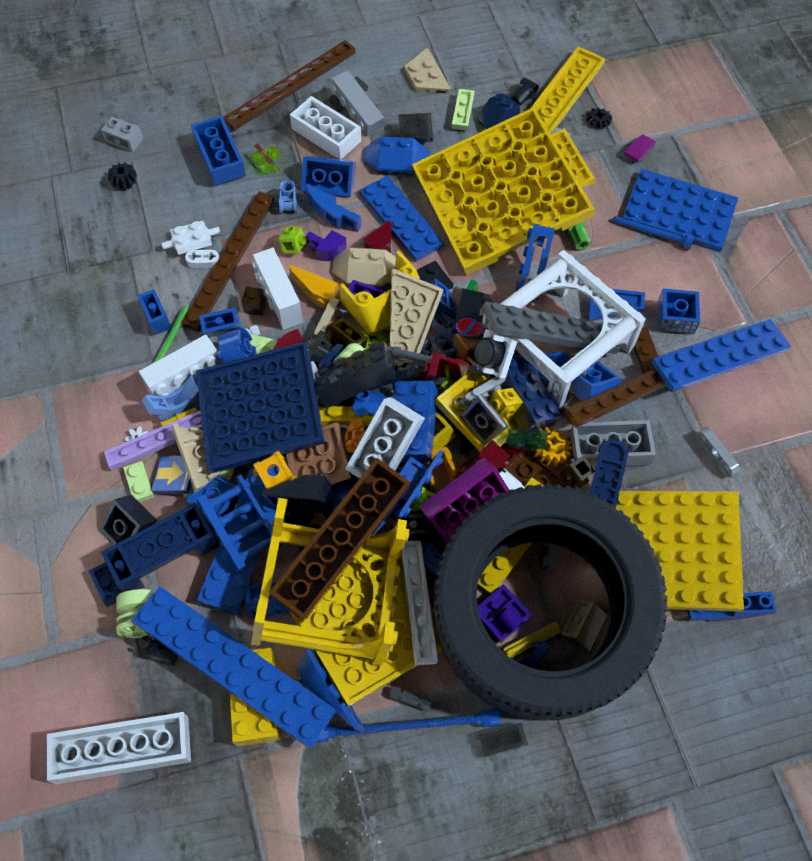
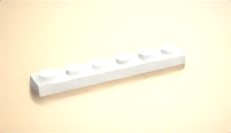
M407 541L400 557L415 665L436 664L438 658L421 541Z

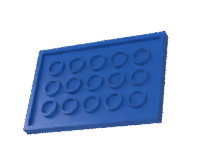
M641 169L623 218L680 236H687L688 234L695 236L693 244L721 252L738 197Z

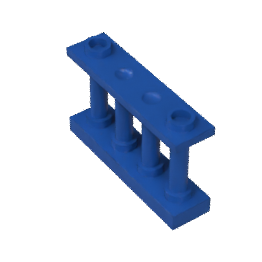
M242 475L237 476L238 485L213 499H207L205 494L197 498L199 508L237 573L245 569V563L248 558L270 546L273 527L251 492L252 486L247 478L243 479ZM242 492L244 493L248 503L223 517L221 515L217 517L214 511L216 506ZM252 509L254 510L259 520L234 534H227L224 529L227 523ZM264 527L269 538L244 552L237 551L234 545L237 544L238 540ZM279 542L278 550L281 549V547H282V545H283V544L280 543V542Z

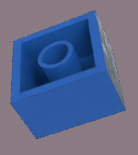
M662 289L658 299V331L695 334L700 324L699 292Z

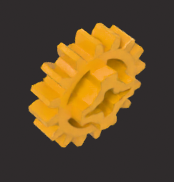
M545 427L543 431L540 428L532 437L530 442L532 447L530 450L536 451L534 457H541L540 462L546 460L547 465L553 462L557 466L559 462L564 464L565 460L569 459L573 450L570 447L572 441H567L568 435L563 436V431L556 432L555 428L551 431L548 427Z

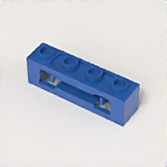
M533 224V228H529L527 239H530L529 246L524 248L523 256L526 259L525 263L520 265L519 274H522L521 281L516 283L515 292L525 285L526 276L529 277L535 251V237H538L537 246L543 247L545 238H548L546 248L542 250L537 275L546 269L555 228Z

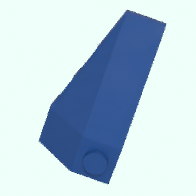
M307 649L296 666L299 673L297 675L299 682L332 706L336 713L355 730L364 732L365 728L352 705L346 706L334 683L329 679L328 673L323 665L320 664L314 650Z

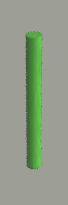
M187 306L182 307L154 363L166 356L182 325V321L189 311Z

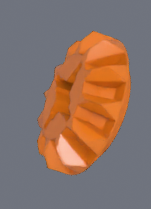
M355 420L347 427L344 442L345 449L348 452H355L365 434L362 422Z

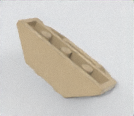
M349 248L334 257L332 274L336 275L347 285L356 280L373 287H383L391 283L392 269H395L396 257L386 250Z

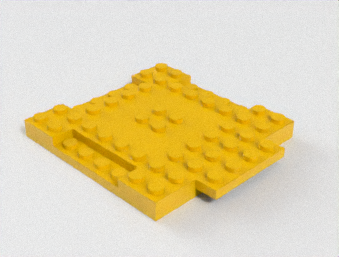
M535 107L412 164L414 172L466 276L497 262L499 256L529 243L530 239H527L529 228H533V224L555 228V230L561 228L564 231L595 216L594 207L582 189L595 183L594 176L566 129L564 128L550 134Z

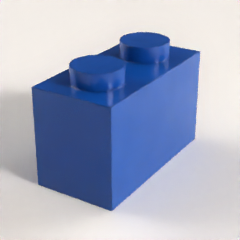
M155 289L137 295L154 335L171 329Z
M235 307L199 316L202 332L208 338L242 328L239 313Z

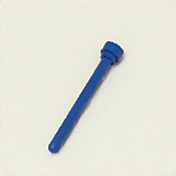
M618 216L613 217L614 223L679 242L686 249L691 248L695 237L689 234L687 236H680Z

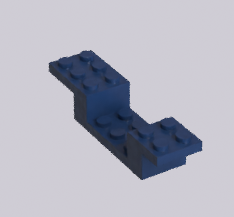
M238 496L229 508V510L226 512V514L234 511V508L239 498ZM195 502L102 551L101 554L105 562L88 572L105 606L109 607L117 602V596L120 593L144 588L145 586L141 580L142 577L196 548L200 556H203L219 547L220 542Z

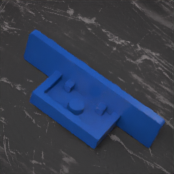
M442 450L435 454L427 467L413 457H410L399 474L411 483L401 498L404 503L394 517L397 521L402 517L404 519L411 511L409 505L412 501L416 502L422 493L420 488L423 484L427 485L433 476L430 474L433 468L437 469L442 463L443 458L441 456L444 453Z

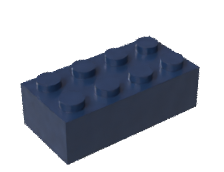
M522 355L512 356L505 378L506 381L501 385V390L513 388L523 401L515 414L512 415L522 434L536 432L540 428L542 430L545 427L550 428L562 417L558 407L552 400L534 366ZM489 374L492 379L497 377L493 374Z

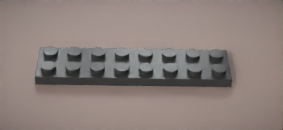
M485 301L482 306L493 333L584 349L599 336L603 327V323L581 320L575 317H565L559 314H549L543 311L517 308ZM619 345L613 347L607 353L617 354L620 350Z

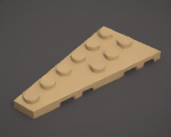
M394 268L392 269L389 347H401V350L420 354L444 289ZM400 357L399 359L394 358L395 364L403 362L405 360H411ZM411 376L399 381H410Z

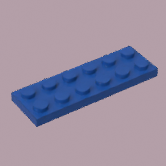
M388 175L359 190L362 198L383 223H386L388 220L391 221V233L415 262L444 247V241Z

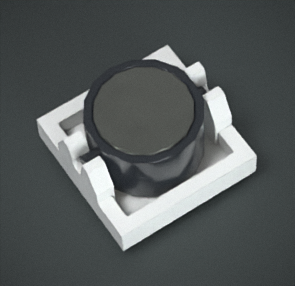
M486 329L483 338L474 347L475 366L484 373L493 374L499 378H506L517 341Z

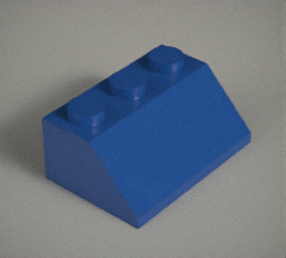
M304 156L301 191H306V185L310 184L332 195L351 197L355 180L356 161Z

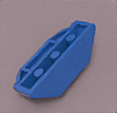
M379 137L365 147L363 162L369 164L377 171L414 172L412 164L429 157L430 151L414 138Z

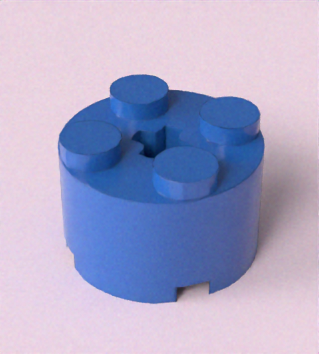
M245 328L236 329L217 336L220 349L217 351L219 359L221 361L224 360L225 363L257 354L256 347H252L250 343L253 339Z

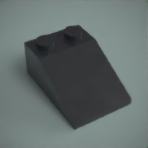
M314 473L313 475H303L263 490L261 495L276 509L278 499L283 498L287 499L285 510L332 514L337 490L325 475Z

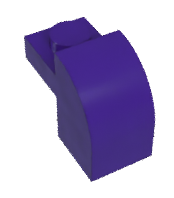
M333 230L324 239L310 231L306 235L307 247L311 251H316L317 259L320 261H333L336 255L347 249L346 237Z

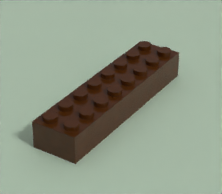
M376 458L269 592L270 596L305 622L402 498L411 482L379 458Z

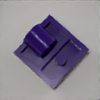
M504 584L478 606L483 625L500 643L504 642L532 617L528 609Z

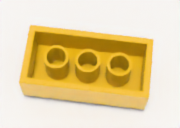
M272 648L252 650L275 666ZM230 693L232 740L236 747L281 741L280 728Z

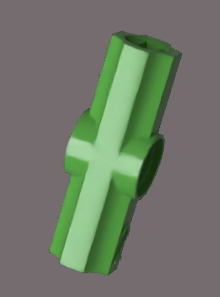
M585 221L565 230L567 235L570 234L576 249L584 250L590 246V240L585 231Z

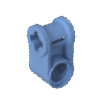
M284 180L280 183V213H283V211L297 212L296 189L294 182L291 180Z

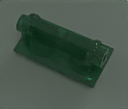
M508 428L506 444H508V448L547 450L548 430Z

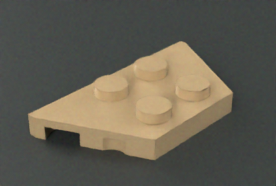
M428 48L405 65V72L416 92L436 93V90L446 91V94L451 93L449 84Z
M173 423L171 429L194 492H198L224 470L214 473L208 472L203 430L196 427H191L190 429L178 427L179 424Z

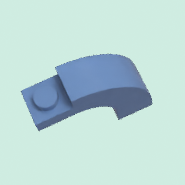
M190 376L178 390L164 396L145 395L141 401L145 405L146 410L151 415H158L160 420H167L176 416V413L180 414L193 407L196 408L200 405L197 376Z

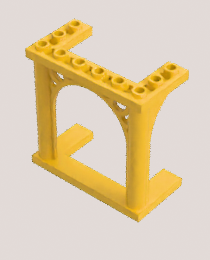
M279 498L251 645L260 646L261 641L297 646L373 659L374 665L381 666L384 660L388 659L389 652H392L393 645H396L398 631H394L395 623L389 622L390 617L393 618L395 605L392 604V597L395 598L397 592V585H394V579L398 578L399 565H396L397 559H400L401 551L404 550L405 542L408 541L409 529H406L407 521L398 519L395 528L372 535L354 558L367 572L373 590L371 606L358 623L347 629L326 631L265 621L279 542L306 547L319 530L283 523L287 499ZM362 556H365L367 558L368 556H371L368 559V561H364L362 558ZM374 561H382L384 564L382 569L374 571L370 568L371 563ZM384 574L380 579L382 582H377L376 576ZM379 596L381 600L377 601L375 597ZM371 615H377L375 618L376 622L371 620ZM364 624L370 625L375 631V636H366L362 626ZM357 631L360 639L357 636H351V633Z

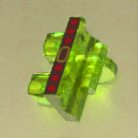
M257 143L254 146L256 151L251 155V158L257 165L265 159L259 167L266 175L272 170L277 173L280 169L273 160L279 159V149L276 146H268L265 152Z

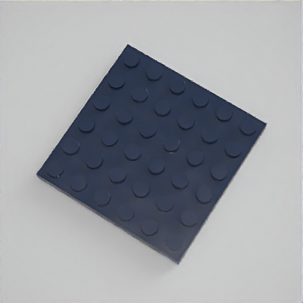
M306 341L196 370L206 463L209 473L264 460L272 456L276 451L283 455L325 444L310 354Z

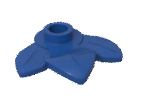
M369 390L353 396V411L359 417H363L366 414L374 417L382 401L388 397L380 392L371 393Z

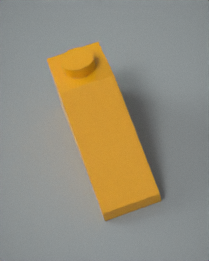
M290 265L291 279L314 304L321 308H326L331 298L338 297L339 285L337 282Z

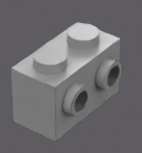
M111 117L101 129L105 142L131 152L143 140L140 127L125 122L122 119Z

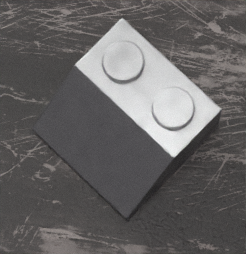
M479 395L460 415L484 446L509 427L483 395Z

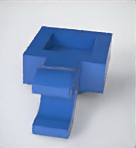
M546 639L542 642L538 640L531 649L533 654L530 658H523L519 663L524 664L527 662L530 668L535 669L537 663L543 658L552 644Z

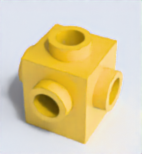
M513 388L494 391L491 399L488 401L501 417L514 415L523 403Z

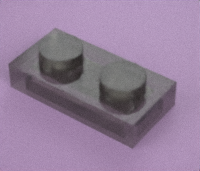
M522 722L479 734L485 758L528 746Z

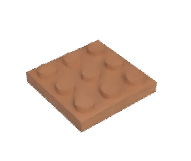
M338 422L323 427L325 444L286 454L289 469L296 478L303 475L320 473L325 475L333 486L354 480L352 473L345 469L349 460Z

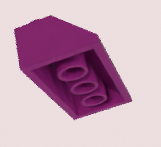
M484 457L419 507L446 544H448L453 533L461 526V523L471 512L474 513L475 509L484 502H490L491 498L503 492L505 494L508 493L509 488L496 467Z

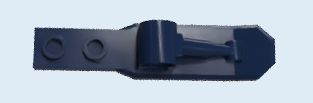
M610 439L600 446L589 493L597 495L601 500H607L608 503L615 505L616 509L629 450L623 442Z

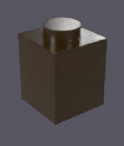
M246 286L242 298L244 313L262 316L266 303L264 289Z

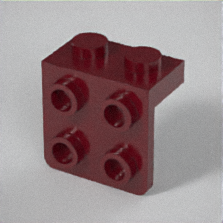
M433 353L428 362H425L423 370H420L418 381H433L436 375L458 381L469 369V364L461 359L446 357L442 353Z

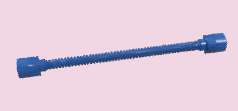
M493 708L480 710V713H476L474 716L468 715V717L457 716V718L446 717V719L435 718L421 721H401V723L390 722V724L379 723V725L370 724V726L368 724L364 726V732H359L352 726L335 728L328 727L327 725L315 743L328 742L329 738H334L336 735L347 736V734L358 735L367 734V732L369 734L370 732L378 733V731H401V729L412 730V728L423 729V727L468 725V723L482 725V727L500 726L499 709Z

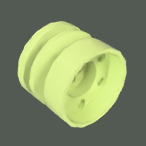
M130 590L117 596V613L120 614L116 618L118 624L116 626L117 635L126 638L151 637L133 624L131 620L153 595L154 590Z

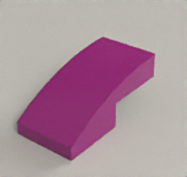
M642 134L628 147L624 155L638 163L645 158L649 150L654 148L656 141Z

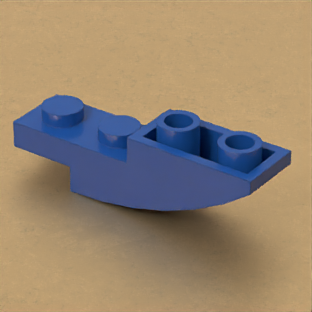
M310 184L306 185L307 198L310 204L324 220L338 229H341L343 225L356 232L361 229V216L345 209L341 205H337L336 197L332 194L326 193Z
M772 592L743 593V612L687 610L689 621L707 620V622L764 616L774 614L777 611Z

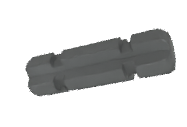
M395 686L391 688L389 694L391 699L396 701L399 699L404 704L416 708L418 706L424 711L430 709L431 699L426 697L420 698L418 694L406 690L401 691V688Z

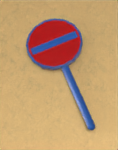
M463 318L457 321L456 330L461 335L470 338L479 337L480 335L484 336L483 325L477 320Z

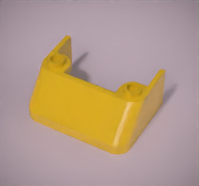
M397 251L395 269L420 279L414 266L400 251ZM344 284L340 285L341 303L369 335L377 336L390 328L391 289L374 298L368 292H359L353 295Z

